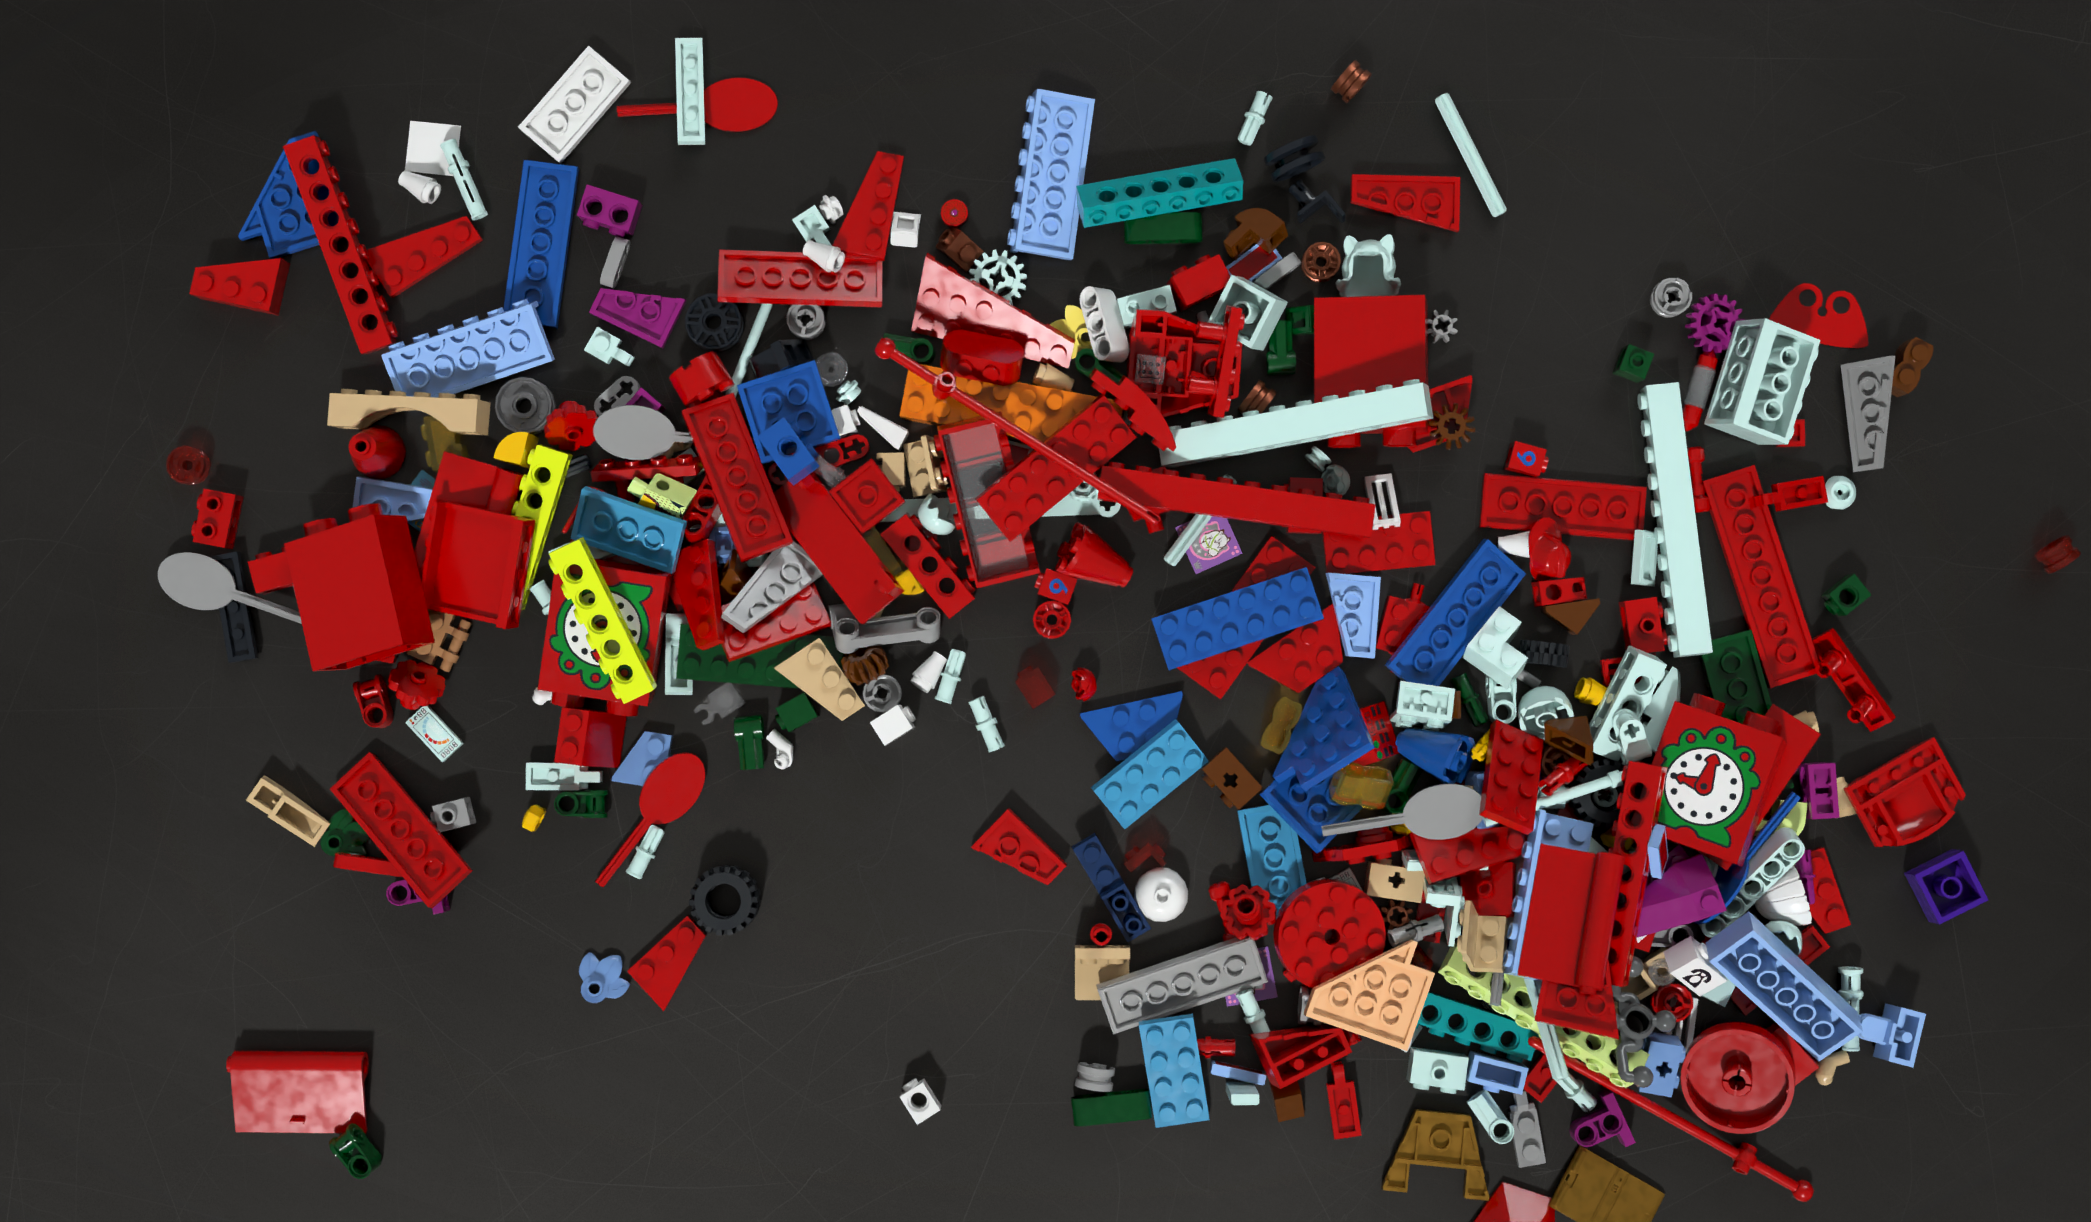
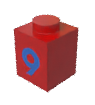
M1514 441L1510 444L1504 470L1529 477H1538L1541 472L1544 473L1548 465L1549 458L1545 457L1547 449Z
M1047 568L1045 574L1039 573L1034 587L1039 589L1038 595L1068 606L1077 579Z

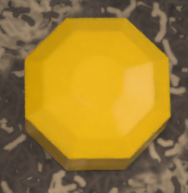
M537 804L531 806L523 817L522 827L531 832L536 831L545 817L546 809Z

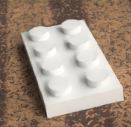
M588 46L518 128L561 164L631 82Z

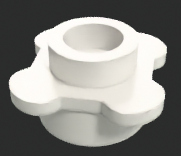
M824 195L819 206L821 214L826 220L829 219L832 224H835L836 219L843 215L842 207L835 196L828 198L827 195Z

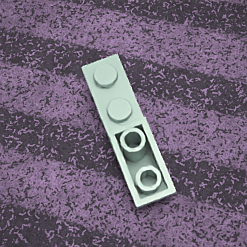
M1673 666L1670 671L1665 670L1663 679L1658 682L1659 688L1653 694L1651 703L1646 706L1643 712L1647 717L1651 718L1649 723L1645 721L1642 725L1644 726L1651 751L1655 754L1674 701L1680 702L1681 676L1678 669Z

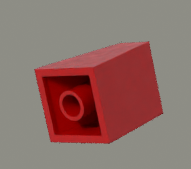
M562 707L554 762L578 766L619 768L627 716L614 715L606 711L587 708Z

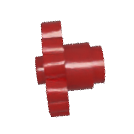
M575 401L561 403L558 409L553 410L552 414L546 417L547 424L544 426V432L549 444L559 445V449L571 451L577 450L580 445L590 446L596 441L593 434V426L598 418L596 412L592 410L586 411L584 405H579Z
M413 660L398 662L396 669L391 670L388 678L389 689L396 691L395 696L400 700V704L410 710L435 704L437 698L443 695L446 686L445 678L437 674L438 669L426 662L417 664Z
M1240 885L1237 889L1230 890V900H1225L1221 903L1222 910L1220 914L1223 922L1227 923L1226 927L1229 934L1235 935L1239 940L1246 938L1247 935L1251 940H1257L1260 937L1266 936L1269 932L1268 925H1273L1276 922L1277 912L1275 904L1270 902L1269 892L1263 890L1258 885L1253 886L1250 890L1246 885Z

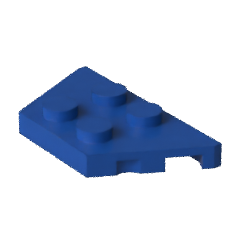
M1180 691L1080 713V717L1115 761L1124 760L1173 720H1177L1183 694Z

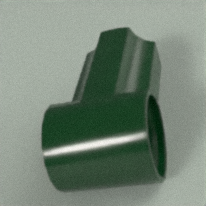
M1279 320L1268 340L1267 374H1295L1296 356L1295 350L1292 348V322Z
M884 333L883 338L891 339L895 343V349L917 363L928 365L934 361L936 351L927 339H916ZM922 345L928 346L929 354L925 358H917V348Z
M1082 349L1076 355V370L1089 378L1094 368L1116 383L1123 376L1106 361L1098 360L1092 349ZM1086 355L1091 356L1095 364L1092 368L1085 369L1080 365V359Z
M762 715L734 717V734L739 747L740 770L764 768L762 744L764 739V723Z
M1400 759L1385 789L1380 791L1377 796L1378 807L1384 812L1402 813L1422 770L1414 764ZM1392 794L1397 798V803L1393 808L1388 804L1389 797Z

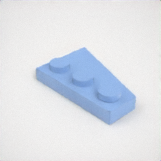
M358 476L356 477L352 508L379 503L381 504L383 515L406 516L407 521L423 519L433 489Z
M1326 573L1345 656L1375 658L1381 577Z

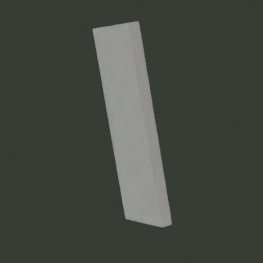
M1247 935L1242 940L1233 938L1097 984L1096 986L1112 1032L1116 1034L1139 1026V1021L1163 1018L1267 983L1268 980L1255 940H1251Z

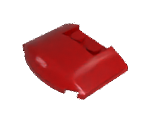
M1931 737L1904 750V753L1866 775L1859 776L1843 788L1875 847L1902 846L1929 836L1954 815L1955 811L1953 810L1958 799L1964 800L1966 796L1935 737Z

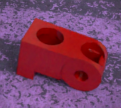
M1584 577L1531 583L1534 607L1587 599Z

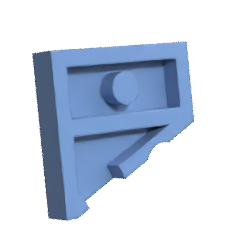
M645 731L614 773L611 781L643 786L652 770L663 760L670 757L673 735Z

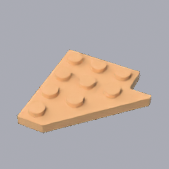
M1411 939L1312 988L1303 1014L1318 1021L1408 1051L1435 973L1410 964L1418 943Z

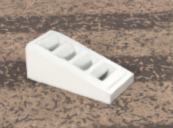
M859 406L857 410L859 415L896 450L901 451L909 431L871 410Z

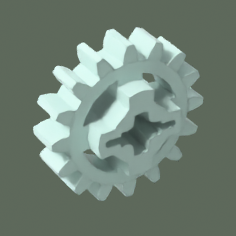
M993 250L992 257H988L984 252L982 254V262L975 259L974 264L977 269L969 270V274L974 276V279H970V281L974 280L979 283L980 280L987 283L989 289L998 295L1006 289L1012 290L1007 295L1002 296L1010 301L1011 305H1013V297L1018 300L1021 299L1018 290H1026V285L1021 283V281L1027 279V274H1020V271L1024 269V265L1015 264L1017 256L1014 255L1009 259L1007 258V251L1004 250L1002 256H998L997 251ZM997 262L995 267L989 270L984 269L989 264ZM1007 265L1014 271L1016 279L1009 276L1006 272ZM1001 269L1004 282H999L994 290V282L991 277L996 278Z

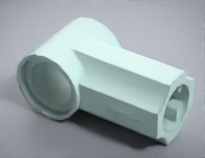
M1482 1090L1473 1095L1467 1101V1104L1488 1135L1499 1144L1510 1142L1514 1136L1513 1125L1505 1117L1489 1092ZM1499 1123L1506 1124V1133L1500 1137L1495 1136L1493 1132L1494 1127Z

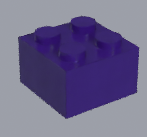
M1951 849L1904 873L1928 922L1940 925L1988 901L1965 852L1962 850Z

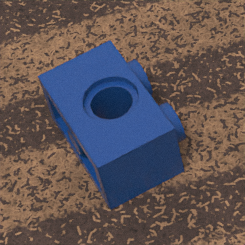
M783 417L757 437L786 478L794 486L820 467L815 460L819 455L810 443L804 445L800 439L804 434L793 421L789 424ZM789 445H797V450L794 454L785 455V450Z

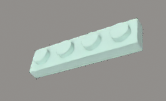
M675 38L678 145H705L702 38Z

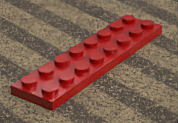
M1755 465L1702 481L1705 496H1708L1711 509L1709 511L1748 630H1752L1767 688H1773L1817 674L1815 668L1819 664V660L1768 505L1759 507L1754 505L1753 496L1764 494Z

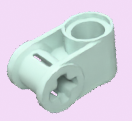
M1486 675L1485 688L1488 717L1491 722L1497 719L1508 724L1515 719L1517 713L1516 679L1508 689H1505L1503 686H1496L1499 683ZM1499 705H1503L1508 709V716L1505 720L1499 719L1496 715V709Z
M1620 709L1613 715L1612 725L1623 763L1628 765L1629 761H1639L1651 757V747L1641 721L1637 719L1635 713L1630 709Z

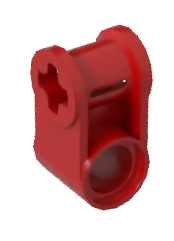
M378 674L375 676V679L362 683L359 681L354 682L353 690L364 722L368 726L375 728H386L393 722L394 713L383 676ZM380 708L383 712V718L380 722L376 723L373 719V714L375 710Z

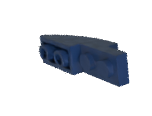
M1093 833L1071 846L1127 942L1150 930V925L1096 834Z

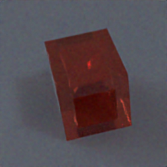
M1030 665L1017 674L1020 679L1015 681L1032 709L1056 695L1038 667L1033 670Z

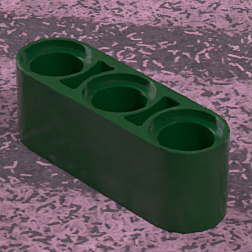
M1174 212L1124 221V243L1180 244L1203 241L1201 213Z
M1149 1089L1124 1090L1071 1097L1074 1126L1101 1125L1152 1118Z

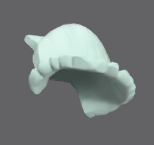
M1387 234L1380 241L1369 239L1358 242L1350 235L1346 236L1343 242L1345 252L1342 265L1343 279H1338L1335 282L1338 291H1340V296L1397 295L1401 281L1398 277L1394 278L1396 263L1393 256L1395 243L1392 235Z

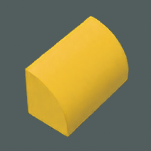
M527 432L512 433L499 443L494 458L504 463L530 469V465L527 464L528 456L532 448L536 449L539 438Z

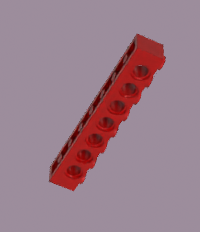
M313 135L284 145L283 149L360 353L369 354L397 343L395 337H398L397 329L393 321L389 322L387 318V302L383 295L379 296L376 288L379 285L378 278L374 270H369L366 262L369 259V255L365 245H360L356 235L360 233L355 219H350L347 211L350 204L346 194L340 192L337 182H340V177L335 166L331 167L327 156H330V150L326 141H321L320 137ZM312 160L319 162V170L315 174H311L308 170V165ZM326 185L329 189V196L325 200H320L318 190ZM335 211L339 216V222L335 226H330L328 216L331 212ZM345 237L349 242V247L345 252H340L337 243L341 238ZM352 263H355L359 270L354 278H350L347 274V268ZM361 289H365L368 293V300L364 304H360L357 300V293ZM372 314L378 320V325L373 330L369 329L366 324L367 318Z
M1629 761L1628 766L1625 765L1623 768L1622 782H1625L1623 793L1620 792L1617 799V809H1620L1619 819L1614 821L1612 827V836H1615L1614 846L1610 847L1608 853L1625 857L1624 865L1630 867L1632 871V876L1628 881L1623 878L1621 880L1620 892L1626 896L1627 903L1623 908L1617 906L1615 920L1620 922L1622 931L1619 935L1612 933L1610 945L1617 953L1616 960L1614 962L1609 961L1612 985L1619 987L1628 986L1650 867L1647 845L1653 827L1658 823L1668 768L1638 761ZM1639 783L1644 784L1647 789V793L1642 799L1638 798L1635 794V787ZM1634 810H1637L1642 816V821L1638 826H1634L1630 821V814ZM1628 838H1633L1636 841L1637 848L1633 853H1629L1625 848V842Z

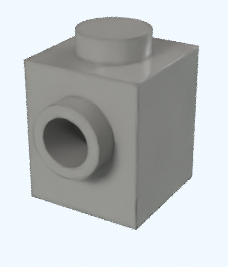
M470 797L432 806L431 821L440 832L476 823Z

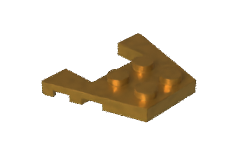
M1415 1109L1382 1182V1190L1407 1193L1410 1164L1465 1169L1463 1197L1466 1199L1489 1201V1193L1485 1183V1175L1479 1157V1149L1471 1116L1469 1114Z

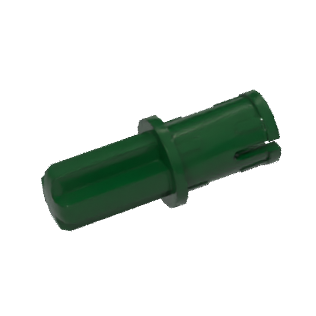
M1463 673L1451 679L1450 681L1455 690L1461 691V705L1464 706L1473 726L1478 727L1488 721V717L1478 699L1480 695L1475 693L1467 674Z

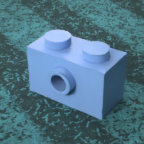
M1469 1051L1466 1075L1468 1082L1483 1085L1484 1090L1494 1093L1504 1090L1522 1095L1528 1073L1527 1066L1523 1063Z

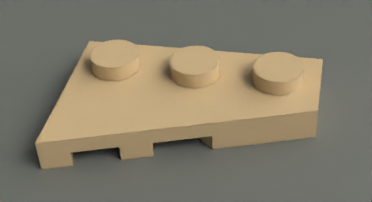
M820 638L774 667L776 671L841 721L865 706Z

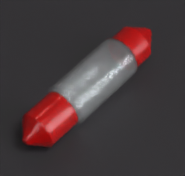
M1713 349L1711 352L1700 354L1697 364L1694 366L1683 402L1682 412L1685 431L1698 426L1702 411L1705 409L1718 362Z

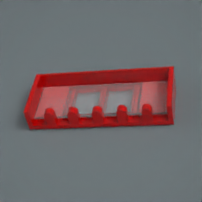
M982 416L937 426L938 434L933 435L937 451L943 450L945 461H941L940 465L943 477H949L951 487L947 488L950 504L956 503L958 513L953 514L956 529H962L964 539L959 541L963 556L968 555L971 564L966 566L969 582L975 581L976 588H981L1039 574L1040 570L1029 527L1009 542L975 500L978 495L1014 467L1006 431Z

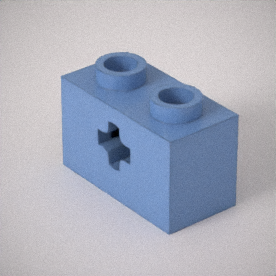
M1652 1032L1644 1039L1642 1050L1650 1054L1645 1066L1652 1071L1653 1082L1648 1087L1637 1088L1639 1092L1672 1097L1673 1089H1677L1679 1085L1680 1074L1678 1068L1679 1063L1684 1062L1686 1049L1683 1047L1678 1036Z

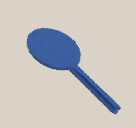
M1793 791L1751 843L1743 867L1732 864L1728 871L1721 866L1718 867L1714 879L1720 890L1725 907L1733 901L1742 888L1749 871L1748 861L1800 800V797ZM1719 914L1710 916L1699 921H1695L1694 923L1699 925L1705 924L1714 919L1715 917H1717Z

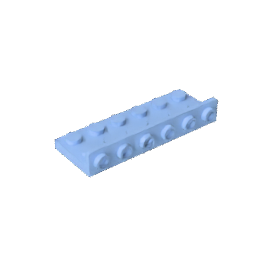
M1036 89L1032 96H1028L1026 112H1029L1028 122L1024 123L1022 138L1026 139L1025 147L1020 150L1018 164L1022 165L1021 176L1017 175L1015 181V191L1018 192L1017 202L1013 203L1011 218H1014V227L1009 230L1007 244L1011 245V253L1019 251L1065 260L1073 259L1079 219L1076 186L1083 185L1095 99L1043 89Z
M528 299L513 303V309L504 312L503 307L489 311L487 312L488 317L479 320L478 316L463 320L464 326L454 329L453 324L437 329L439 334L429 337L427 332L413 337L414 343L405 345L401 341L389 345V351L381 356L395 391L406 392V396L414 397V392L431 393V397L438 398L439 393L456 394L555 360L536 311V307L539 306L538 302L529 303Z
M1543 809L1535 812L1534 829L1528 834V839L1524 842L1521 852L1524 862L1523 868H1520L1517 875L1519 891L1512 903V911L1515 913L1513 923H1510L1507 931V938L1510 939L1509 948L1504 952L1503 957L1504 974L1542 982L1539 979L1518 975L1540 845L1546 844L1589 852L1593 823L1546 813V810Z

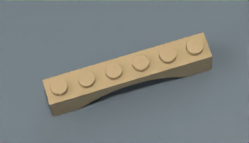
M341 389V393H330L327 426L364 430L387 415L401 411L417 410L430 414L439 420L449 431L468 435H488L490 402L480 400V395L464 394L463 399L455 398V394L439 393V397L435 398L431 397V393L414 392V397L406 396V392L390 391L388 396L382 395V391L365 390V394H357L358 390Z

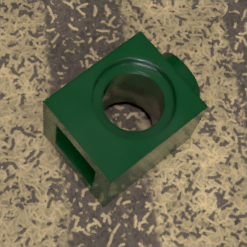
M1630 344L1626 345L1621 349L1613 374L1636 383L1644 380L1654 353Z
M1855 574L1845 575L1821 596L1825 599L1824 605L1830 613L1845 616L1869 598L1871 593ZM1843 589L1849 594V600L1846 604L1842 603L1839 598L1840 592Z
M805 692L775 708L778 712L775 718L782 730L787 728L788 732H792L820 716Z

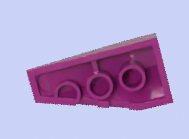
M1702 854L1674 863L1663 873L1662 879H1653L1647 884L1637 938L1699 921L1727 911L1718 885ZM1625 901V902H1624L1622 905H1620L1619 907H1621V908L1625 907L1627 901ZM1615 920L1613 934L1619 935L1622 931V926L1619 921Z

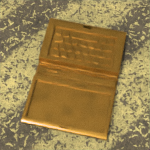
M1579 1145L1548 1206L1576 1222H1652L1665 1194Z

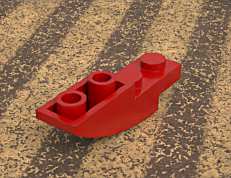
M1094 368L1089 375V378L1094 381L1091 386L1103 395L1107 391L1116 397L1113 402L1127 411L1129 407L1132 408L1127 416L1132 422L1129 427L1142 436L1147 432L1154 437L1151 442L1161 450L1165 451L1168 447L1174 452L1176 444L1170 428L1151 399L1125 375L1116 383Z

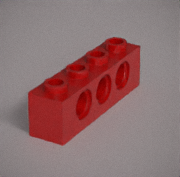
M907 512L880 535L950 619L975 599L976 596L973 592L976 589L966 577L962 580L956 573L959 568L949 556L945 559L939 552V549L942 547L932 535L929 537L925 535L921 530L923 525L915 514L910 516ZM914 535L920 539L921 545L919 549L911 550L907 547L906 538L908 536ZM934 557L938 562L937 569L934 571L926 570L923 566L924 558ZM943 578H951L955 583V589L951 592L943 591L940 587V581Z

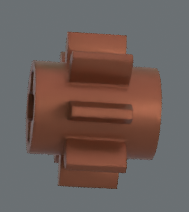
M1389 899V905L1386 908L1380 906V909L1384 912L1383 920L1388 922L1387 930H1392L1393 926L1397 928L1402 927L1410 921L1408 914L1412 913L1413 910L1411 908H1403L1405 901L1400 900L1397 905L1392 899ZM1393 909L1402 912L1398 916L1399 921L1397 922L1389 918V916L1393 915Z

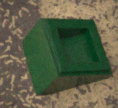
M1313 305L1286 308V321L1292 322V335L1314 334Z

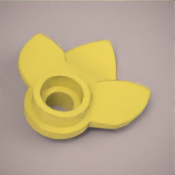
M1067 305L1065 308L1066 319L1056 320L1050 325L1075 340L1071 358L1074 359L1079 351L1085 348L1092 349L1090 341L1082 339V334L1088 332L1082 309L1074 305Z

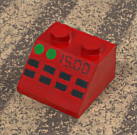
M1384 701L1359 708L1375 748L1348 764V769L1352 770L1375 763L1399 753L1394 730Z

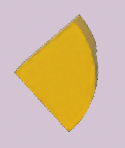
M909 569L895 577L905 590L902 593L904 595H916L925 591Z

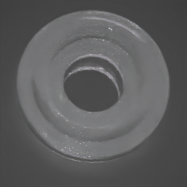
M1656 959L1650 964L1648 976L1654 984L1666 986L1675 980V977L1669 972L1666 959ZM1659 968H1665L1668 973L1666 975H1660L1657 972V970Z

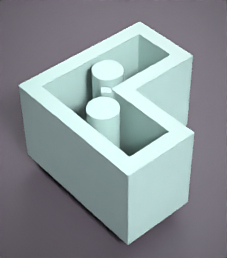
M1499 606L1467 645L1463 656L1465 660L1505 689H1508L1523 671L1528 657L1509 645L1517 635L1521 621Z

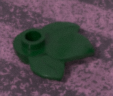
M346 808L339 810L331 817L329 830L321 837L320 845L322 850L330 856H335V853L368 856L362 844L370 837L357 821L353 822V817ZM337 838L339 846L336 848L331 847L329 840Z

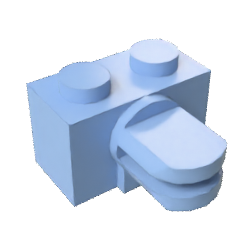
M1885 1003L1882 1017L1867 1013L1859 1014L1863 1032L1857 1036L1863 1040L1876 1043L1873 1057L1914 1067L1926 1014Z

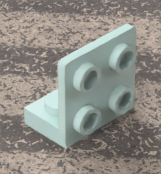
M1400 681L1396 710L1390 715V721L1396 722V726L1400 728H1412V725L1423 726V730L1439 732V729H1443L1452 721L1455 689Z
M1424 877L1423 890L1426 903L1437 908L1446 907L1444 930L1448 946L1454 947L1455 938H1458L1461 934V925L1458 922L1461 909H1464L1465 897L1462 896V886H1458L1456 877L1432 885H1428L1427 879Z

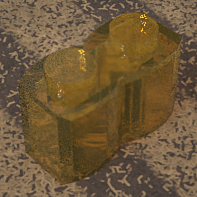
M1280 697L1272 707L1270 722L1261 732L1259 746L1276 754H1281L1289 744L1291 729L1300 719L1302 704L1286 697Z
M1351 762L1334 773L1329 791L1331 799L1340 805L1359 804L1368 810L1383 809L1394 781L1391 771L1378 766H1363Z

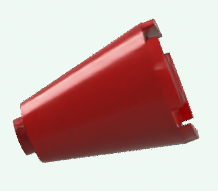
M370 426L354 435L349 442V452L354 466L361 474L369 478L385 479L393 476L402 467L401 465L406 456L404 441L397 432L386 426Z

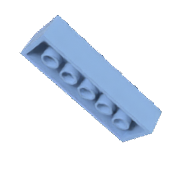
M1749 911L1706 942L1709 962L1816 1060L1821 1061L1863 1032L1858 1012Z

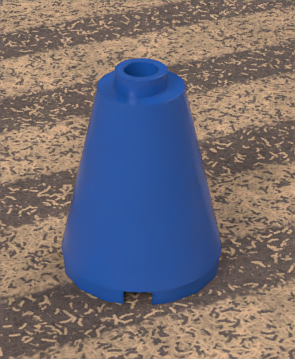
M1406 728L1398 734L1396 746H1398L1397 749L1401 755L1442 784H1455L1456 782L1461 784L1473 763L1470 749L1475 746V741L1467 735Z

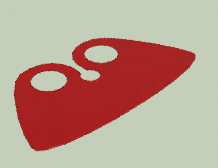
M1810 283L1800 284L1784 297L1769 318L1773 322L1819 339V344L1843 348H1862L1868 346L1869 343L1861 308L1856 298L1846 291L1833 292L1826 301L1825 308L1827 314L1820 316L1818 309L1822 306L1823 302L1821 290ZM1809 289L1815 293L1816 301L1812 306H1804L1800 303L1799 295L1803 290ZM1837 297L1848 299L1850 307L1846 313L1839 314L1833 309V301Z

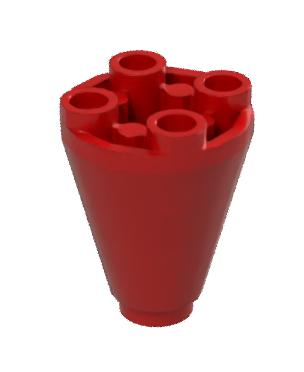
M1077 522L1071 531L1069 542L1064 541L1059 547L1057 556L1061 558L1057 562L1055 570L1071 577L1115 587H1125L1131 579L1133 568L1090 527Z

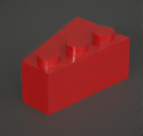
M282 258L195 267L189 294L203 300L279 316L290 263Z
M1327 1023L1321 1024V1026L1311 1025L1249 1034L1270 1084L1279 1089L1352 1053L1342 1028Z

